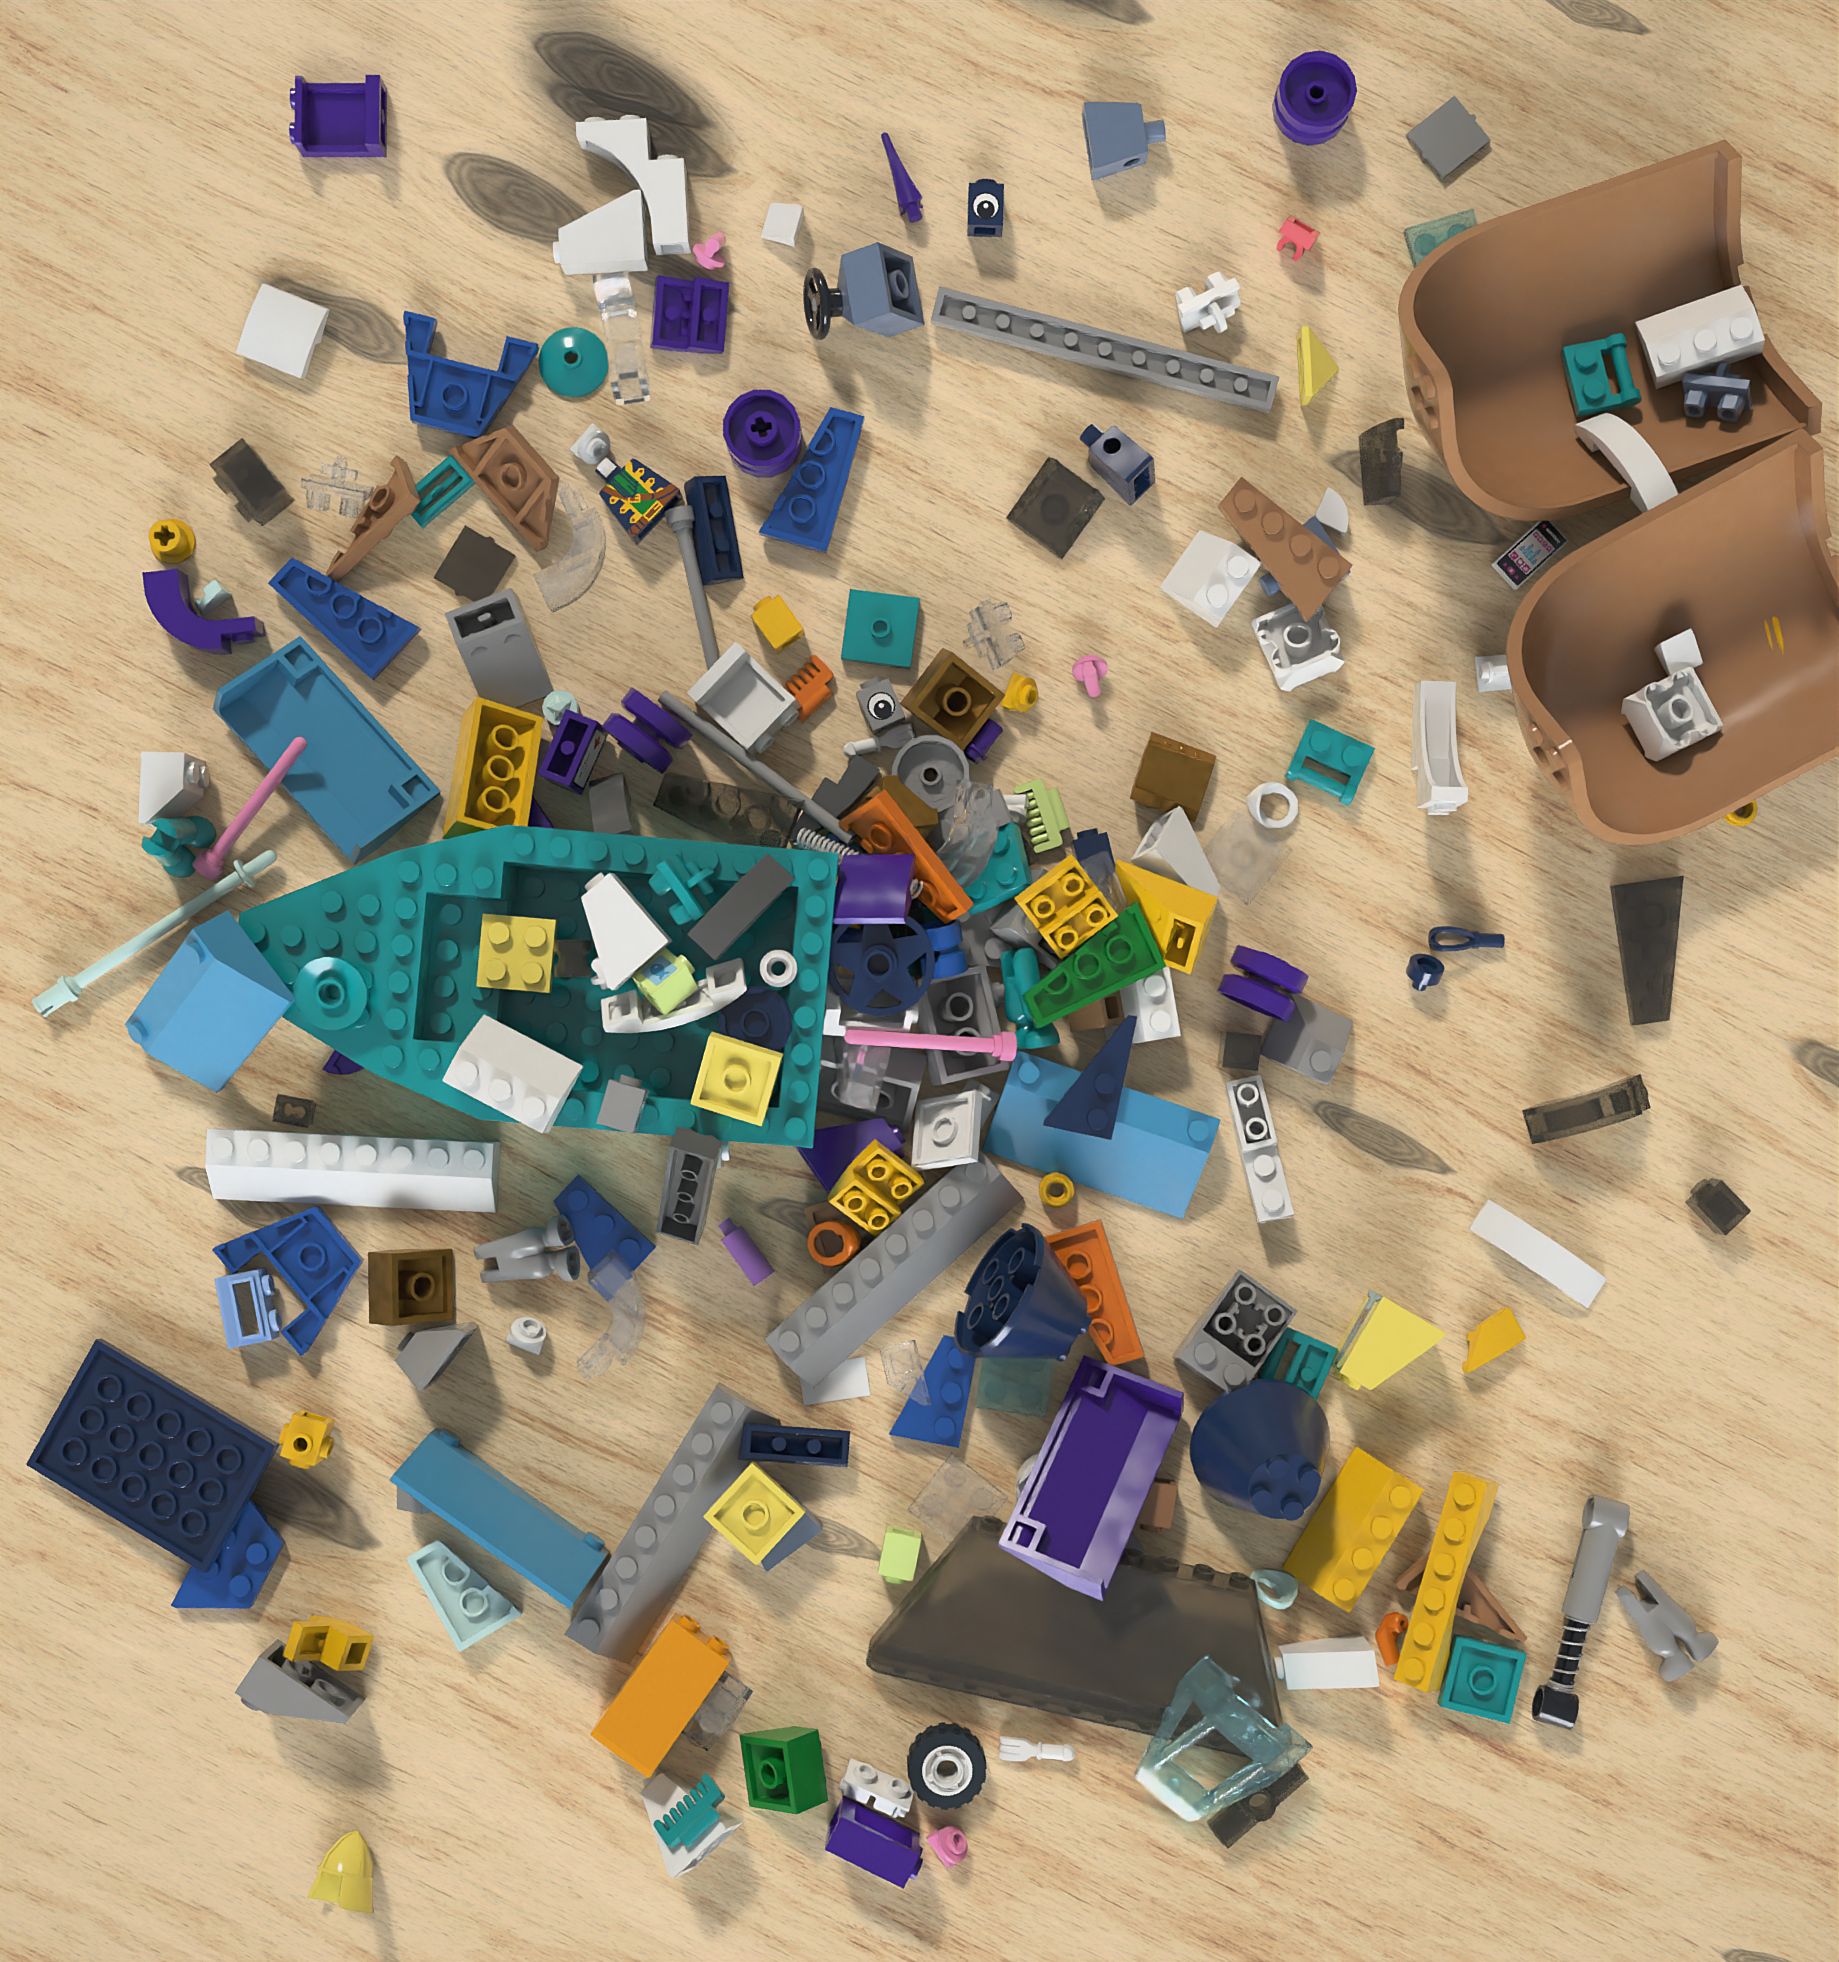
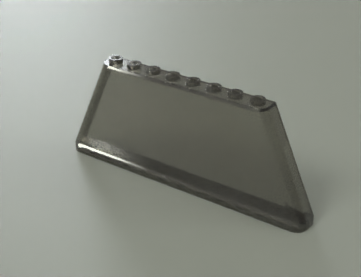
M973 1515L869 1641L866 1665L877 1673L1268 1763L1282 1762L1287 1750L1286 1732L1256 1582L1240 1572L1228 1574L1215 1571L1212 1567L1205 1564L1193 1566L1180 1563L1177 1559L1170 1556H1160L1158 1558L1145 1555L1135 1548H1125L1104 1599L1101 1601L1067 1587L1000 1548L998 1543L1007 1523L1002 1522V1520L995 1516L985 1515L979 1517Z

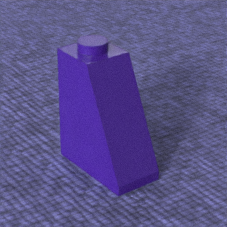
M883 1118L816 1129L813 1148L796 1147V1149L829 1195L847 1167L872 1141L876 1139L900 1159L905 1157L902 1144L906 1141L896 1125L889 1127Z

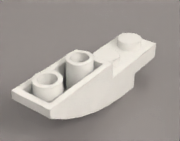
M1261 1075L1228 1081L1225 1085L1234 1133L1257 1222L1261 1224L1293 1217L1294 1212L1277 1149L1278 1141Z

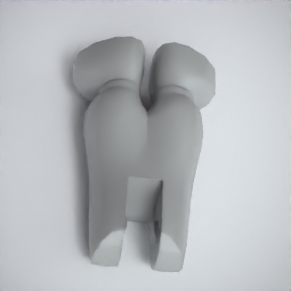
M564 1215L552 1216L547 1223L546 1229L533 1226L510 1236L474 1247V1255L477 1260L496 1257L498 1264L480 1272L482 1283L541 1279L550 1276L554 1270L566 1282L577 1280L580 1273V1256L577 1246H570L552 1252L544 1250L550 1246H568L574 1241V1231L569 1220Z
M1641 1570L1634 1577L1641 1586V1589L1647 1594L1644 1599L1639 1602L1637 1597L1624 1585L1619 1587L1615 1593L1635 1622L1650 1650L1657 1655H1662L1664 1658L1659 1667V1674L1666 1682H1670L1685 1675L1694 1668V1663L1676 1644V1637L1684 1643L1687 1652L1698 1662L1706 1659L1714 1651L1719 1640L1712 1632H1697L1693 1617L1675 1602L1645 1570Z

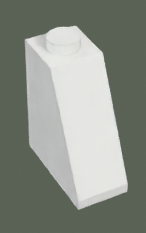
M641 189L633 190L559 228V241L553 242L555 264L560 263L565 275L648 271L645 201Z
M1178 806L1154 819L1130 862L1134 866L1217 897L1221 887L1184 810Z
M599 873L585 885L588 892L581 899L606 984L611 990H617L636 971L673 941L615 874L609 873L604 876L602 873Z
M1362 1633L1277 1645L1279 1657H1273L1276 1679H1282L1287 1690L1380 1686L1374 1649Z

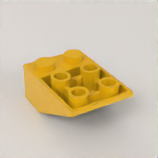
M1117 860L1107 901L1117 915L1131 903L1137 902L1165 964L1182 972L1192 973L1205 948L1218 897Z

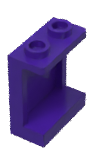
M366 75L365 83H308L303 76H295V88L290 89V104L292 110H295V122L290 123L289 135L291 143L296 146L303 157H387V87L380 75Z

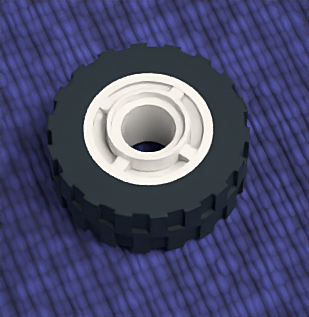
M945 1722L938 1723L939 1725L927 1727L923 1733L920 1732L916 1736L915 1742L911 1743L909 1756H907L908 1779H910L912 1790L916 1791L917 1797L922 1802L924 1800L929 1806L933 1808L935 1806L940 1807L941 1810H948V1808L953 1807L957 1809L965 1803H970L973 1797L982 1790V1783H985L986 1760L983 1747H981L976 1735L973 1736L969 1729L966 1727L962 1728L959 1724H945ZM944 1760H951L956 1764L952 1770L947 1772L937 1768L939 1763Z

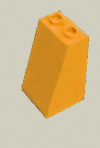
M676 1612L602 1711L590 1734L648 1779L725 1671L732 1658V1654L728 1652L730 1648L723 1640L714 1635L711 1638L699 1630L701 1626L695 1619L686 1614L681 1617Z

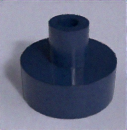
M1415 954L1409 960L1406 974L1413 980L1412 987L1414 989L1424 991L1427 986L1439 984L1445 968L1442 962L1433 956Z

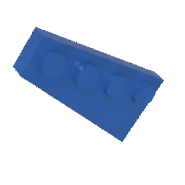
M291 558L268 582L271 587L372 680H375L422 630L417 625L397 616L386 608L377 605L294 558Z

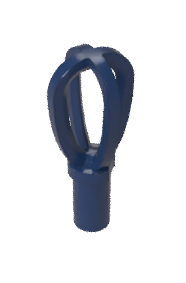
M1451 926L1434 927L1428 935L1430 948L1439 952L1461 951L1470 948L1478 949L1479 947L1503 948L1505 942L1503 934L1471 932L1467 929ZM1439 933H1451L1469 938V941L1457 945H1440L1436 942L1435 938Z

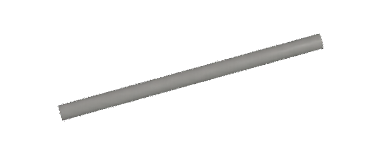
M664 691L658 699L660 704L847 845H850L855 840L857 834L850 829L846 832L838 824L840 821L668 691Z

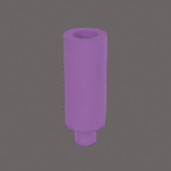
M730 1218L718 1225L725 1235L721 1241L753 1286L775 1271L742 1225L737 1228Z

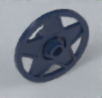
M908 915L906 924L917 934L894 938L888 924H864L862 941L837 942L844 931L852 924H840L835 929L831 939L828 980L837 996H840V999L846 1005L863 1014L889 1016L909 1009L925 994L934 974L935 956L928 934L913 917ZM926 953V973L920 987L917 988L907 967ZM833 962L855 973L849 995L837 980ZM882 989L902 1001L900 1004L889 1007L867 1006Z

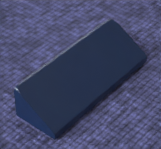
M726 475L694 476L685 482L684 490L687 505L693 507L695 521L692 522L693 529L691 530L702 584L705 586L741 580L744 577Z
M744 1423L738 1460L848 1467L850 1431Z

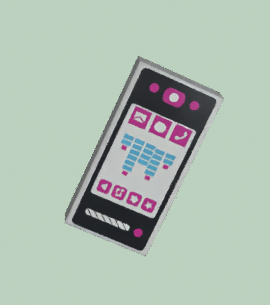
M1550 520L1538 521L1491 566L1516 590L1566 545L1569 540Z

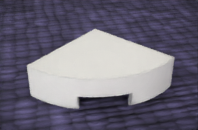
M1328 487L1315 515L1323 527L1344 536L1349 521L1348 510L1340 495Z

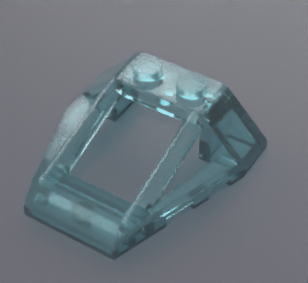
M1205 1655L1180 1679L1175 1690V1696L1170 1706L1166 1708L1162 1716V1722L1154 1738H1151L1134 1773V1777L1187 1822L1204 1818L1268 1787L1288 1773L1313 1749V1746L1286 1722L1277 1729L1234 1693L1232 1677ZM1192 1701H1194L1205 1718L1166 1745ZM1216 1729L1253 1761L1208 1791L1175 1764L1172 1759Z

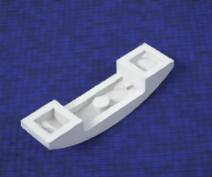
M1603 413L1574 425V431L1591 452L1600 449L1632 487L1630 499L1642 513L1678 495L1672 479L1653 449L1624 420L1615 415Z
M737 958L706 968L707 978L696 981L699 988L666 1016L659 1012L644 997L640 998L636 989L602 999V1020L605 1032L641 1033L683 1025L720 1010L747 990L742 959Z
M1487 1199L1468 1228L1537 1273L1585 1308L1589 1307L1607 1280L1555 1241Z

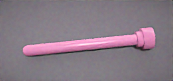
M296 737L215 846L212 849H207L205 853L200 852L192 863V866L200 874L210 880H217L225 869L223 866L226 862L224 859L225 855L307 747V741L303 737Z
M848 1030L844 1035L845 1041L849 1044L990 1052L991 1056H996L997 1060L1013 1061L1017 1050V1038L1014 1032H998L997 1035H992L991 1038L867 1030Z

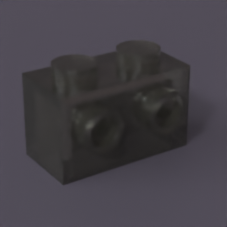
M243 438L209 464L217 474L212 478L226 495L230 492L233 493L239 501L234 506L248 522L254 519L263 527L296 501L254 448Z

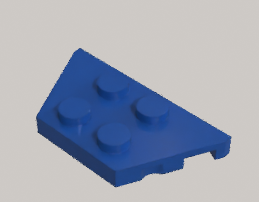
M251 1498L210 1571L203 1573L191 1565L171 1604L172 1607L249 1609L254 1605L285 1544V1540L277 1529L268 1523V1517L260 1506L256 1507Z

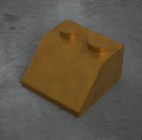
M942 648L900 702V705L939 735L953 741L963 751L1005 697V694L952 651Z
M398 1249L368 1252L369 1324L398 1326L453 1320L452 1249Z

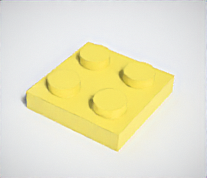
M483 914L476 987L551 993L558 920Z
M711 1032L690 1104L762 1126L783 1053Z
M752 1461L708 1509L703 1517L757 1566L801 1518L806 1509Z

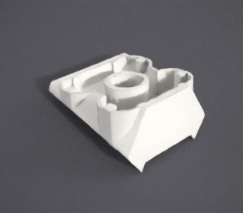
M1294 603L1253 619L1251 622L1281 690L1290 692L1299 685L1330 672H1336L1345 663L1340 651V638L1337 632L1329 627L1322 605L1307 623L1299 614L1300 611Z
M1692 667L1675 672L1659 682H1653L1645 686L1638 692L1624 698L1621 714L1626 715L1645 751L1644 757L1656 762L1722 730L1724 726Z

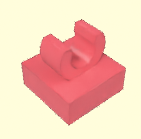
M1290 215L1279 231L1284 236L1279 240L1277 250L1280 252L1287 242L1294 243L1297 251L1292 259L1297 261L1303 255L1305 249H1311L1320 232Z

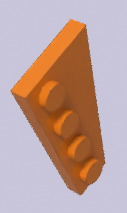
M885 789L838 822L846 832L852 829L863 840L860 845L870 854L874 851L878 854H914L916 869L913 880H918V886L913 894H916L922 881L923 888L917 898L945 924L962 915L974 905L964 889L957 883Z
M1099 1219L1044 1236L1087 1299V1314L1092 1317L1088 1332L1107 1363L1115 1366L1144 1357L1145 1353L1102 1220Z

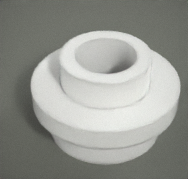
M773 950L768 952L761 960L760 974L769 985L783 987L794 980L797 974V963L790 953L784 950ZM778 961L783 962L786 966L784 974L776 976L772 972V965Z

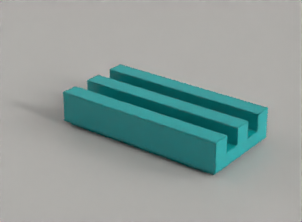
M449 455L415 485L418 495H420L452 467L456 470L417 504L414 512L410 514L422 528H425L476 484L452 455ZM460 478L464 479L450 492H448L443 498H441L436 504H434L429 510H427L422 516L420 515V513L425 508H427L432 502H434L439 496H441Z

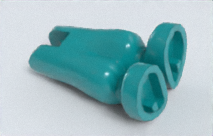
M180 816L172 819L158 818L151 823L157 828L151 838L143 836L141 846L149 855L162 864L163 869L169 875L177 878H186L196 871L192 866L196 856L184 845L188 844L200 849L209 847L215 841L216 829L213 823L200 816Z
M1021 948L1019 950L1012 949L1002 952L1000 960L1004 986L1005 1013L1007 1019L1017 1024L1018 1027L1014 1032L1017 1038V1050L1040 1048L1060 1043L1059 1033L1052 1022L1041 1028L1035 1027L1021 996L1041 979L1035 950L1033 948Z

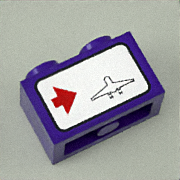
M566 709L538 775L553 785L582 796L608 733L601 728L602 725L598 721Z

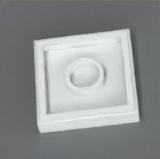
M974 1090L916 1101L911 1163L913 1169L923 1171L978 1162L982 1109L981 1093Z

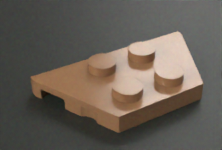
M511 425L462 445L452 447L448 452L535 551L538 552L545 549L548 545L560 477L515 426Z

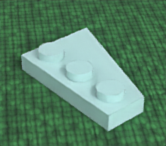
M439 1538L406 1558L458 1652H461L523 1613Z

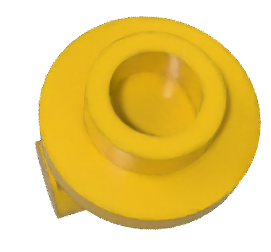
M1012 673L1005 691V697L1002 699L1000 706L1007 710H1016L1022 713L1029 711L1036 704L1039 695L1034 679Z

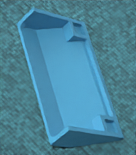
M301 636L217 690L213 710L269 772L296 737H303L307 741V747L280 784L353 865H356L381 847L441 792Z
M227 910L191 930L127 1020L125 1026L128 1028L131 1039L135 1043L140 1044L147 1054L217 1093L226 1086L296 999Z
M1016 1050L1015 1058L1011 1062L982 1151L1049 1174L1053 1172L1063 1173L1073 1182L1183 1219L1209 1156L1221 1119L1123 1086L1112 1140L1043 1126L1044 1119L1051 1113L1082 1072Z
M438 1428L431 1431L393 1474L390 1481L570 1609L607 1556L609 1550L604 1547L606 1543L592 1532L587 1534L582 1532L460 1445L461 1439L452 1431L445 1428L442 1431Z

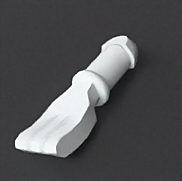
M909 723L895 727L879 738L877 735H874L872 738L857 742L851 741L844 746L843 753L848 758H854L856 754L859 756L874 751L880 752L882 747L892 750L901 749L908 741L917 738L914 725Z
M1000 1736L999 1758L1001 1760L1026 1761L1030 1757L1037 1756L1038 1760L1045 1758L1067 1762L1072 1760L1076 1754L1075 1749L1069 1744H1043L1041 1741L1038 1744H1034L1024 1738Z

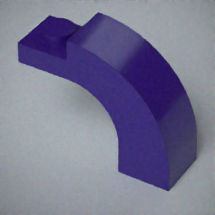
M178 568L142 573L145 596L152 614L168 633L185 644L203 652L226 655L232 654L230 640L233 641V644H250L255 642L254 637L265 636L264 622L255 616L215 621L201 618L191 602L188 575Z

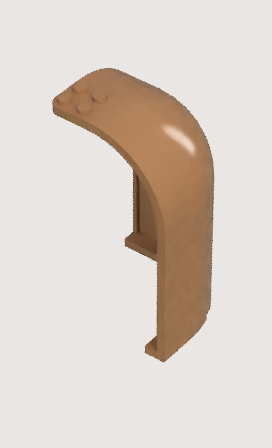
M1726 140L1475 225L1443 242L1420 261L1410 273L1401 291L1398 304L1407 396L1415 420L1428 444L1456 485L1475 504L1491 513L1506 518L1524 521H1548L1573 517L1630 498L1632 487L1599 449L1591 452L1574 431L1575 424L1603 413L1615 415L1633 427L1653 449L1673 483L1742 460L1800 428H1803L1810 436L1821 433L1822 402L1782 359L1767 333L1763 334L1765 343L1762 353L1730 364V374L1741 375L1742 379L1750 380V396L1753 398L1751 409L1743 410L1736 422L1725 421L1719 418L1717 413L1718 407L1707 406L1704 416L1700 418L1685 415L1683 380L1658 389L1655 388L1635 322L1741 285L1738 266L1744 264L1740 224L1742 156ZM1747 285L1743 286L1758 316L1750 288ZM1613 334H1625L1627 341L1625 352L1634 386L1639 389L1642 401L1632 407L1576 417L1560 354L1562 348L1606 339ZM1611 354L1602 355L1612 395L1619 394L1621 391ZM1717 368L1707 372H1716Z
M1803 428L1790 433L1565 556L1536 581L1517 608L1507 638L1506 657L1516 715L1523 739L1530 755L1545 778L1581 823L1592 834L1603 840L1622 845H1643L1667 841L1686 835L1719 820L1839 755V555L1831 556L1826 539L1832 537L1825 505L1823 447ZM1773 616H1776L1779 620L1783 638V653L1776 638L1772 621ZM1765 620L1768 624L1770 637L1772 641V648L1769 644V640L1767 637L1764 622ZM1691 628L1703 664L1693 669L1724 726L1722 730L1656 762L1644 757L1645 751L1626 715L1621 714L1623 699L1653 682H1659L1668 677L1654 648L1661 642Z

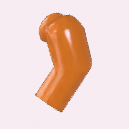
M1391 1612L1385 1615L1375 1632V1639L1385 1666L1398 1663L1400 1653L1395 1641L1403 1630L1407 1631L1409 1626L1407 1617L1398 1612Z

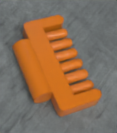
M812 655L810 661L820 672L809 662L804 664V668L814 678L804 669H798V674L807 684L796 674L791 676L792 681L801 690L791 681L785 682V686L802 705L797 710L799 712L797 718L802 723L833 695V692L826 685L834 678V674L816 655Z

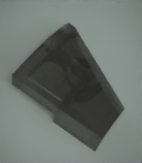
M1404 418L1387 420L1371 427L1358 436L1364 506L1392 504L1401 495L1403 452L1398 447L1397 431L1404 429Z

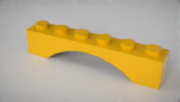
M1468 1471L1453 1472L1394 1674V1680L1426 1693L1440 1689L1450 1655L1452 1625L1459 1594L1474 1549L1490 1517L1499 1482Z

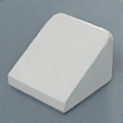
M770 203L761 238L795 247L804 217L803 206Z
M1691 628L1661 642L1654 648L1668 677L1688 667L1695 668L1703 664L1697 641Z

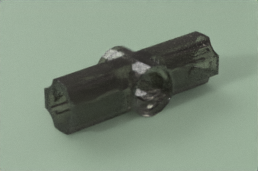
M1287 1751L1258 1778L1245 1782L1241 1787L1240 1793L1207 1821V1825L1218 1840L1228 1849L1258 1822L1270 1819L1275 1813L1276 1807L1306 1782L1309 1777L1300 1764ZM1261 1793L1266 1795V1800L1262 1805L1255 1807L1249 1804L1250 1799L1255 1794Z

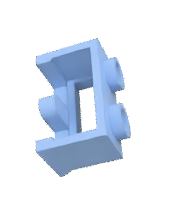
M266 1267L215 1278L228 1349L280 1337L279 1330L282 1329V1319L279 1310H274L272 1295L275 1294V1283L272 1275L267 1274ZM250 1281L260 1332L248 1336L244 1335L241 1308L235 1289L236 1283Z

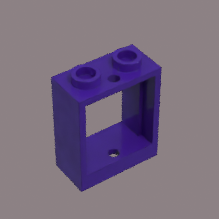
M844 1795L842 1796L827 1827L825 1850L904 1889L909 1878L915 1880L923 1863V1859L920 1858L923 1848L920 1847V1833Z

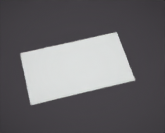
M865 1357L846 1359L815 1388L811 1387L800 1377L804 1405L870 1396Z

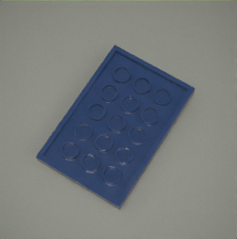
M101 1338L96 1339L26 1465L205 1573L212 1568L280 1444Z

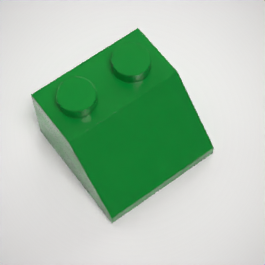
M791 1726L739 1735L750 1807L797 1815L828 1801L818 1729Z

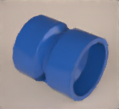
M955 918L945 924L939 919L920 924L928 934L934 950L935 968L932 979L951 977L966 972L968 966L965 949L958 945L963 941L960 920ZM926 953L920 957L923 978L926 973Z

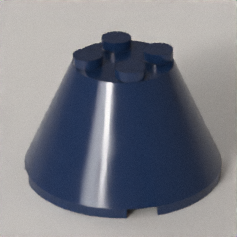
M1022 1223V1229L1016 1231L1010 1228L995 1241L972 1274L964 1293L970 1295L964 1313L958 1311L954 1329L955 1344L961 1353L971 1358L1055 1359L1062 1362L1069 1355L1071 1346L1078 1335L1084 1334L1091 1324L1092 1317L1087 1314V1299L1040 1230L1028 1223Z
M1257 1379L1249 1381L1250 1385L1230 1392L1228 1389L1206 1407L1197 1420L1192 1432L1189 1454L1198 1482L1210 1496L1227 1506L1273 1519H1287L1289 1521L1299 1519L1303 1515L1304 1510L1311 1505L1317 1496L1328 1456L1330 1429L1324 1411L1314 1397L1306 1390L1284 1380Z

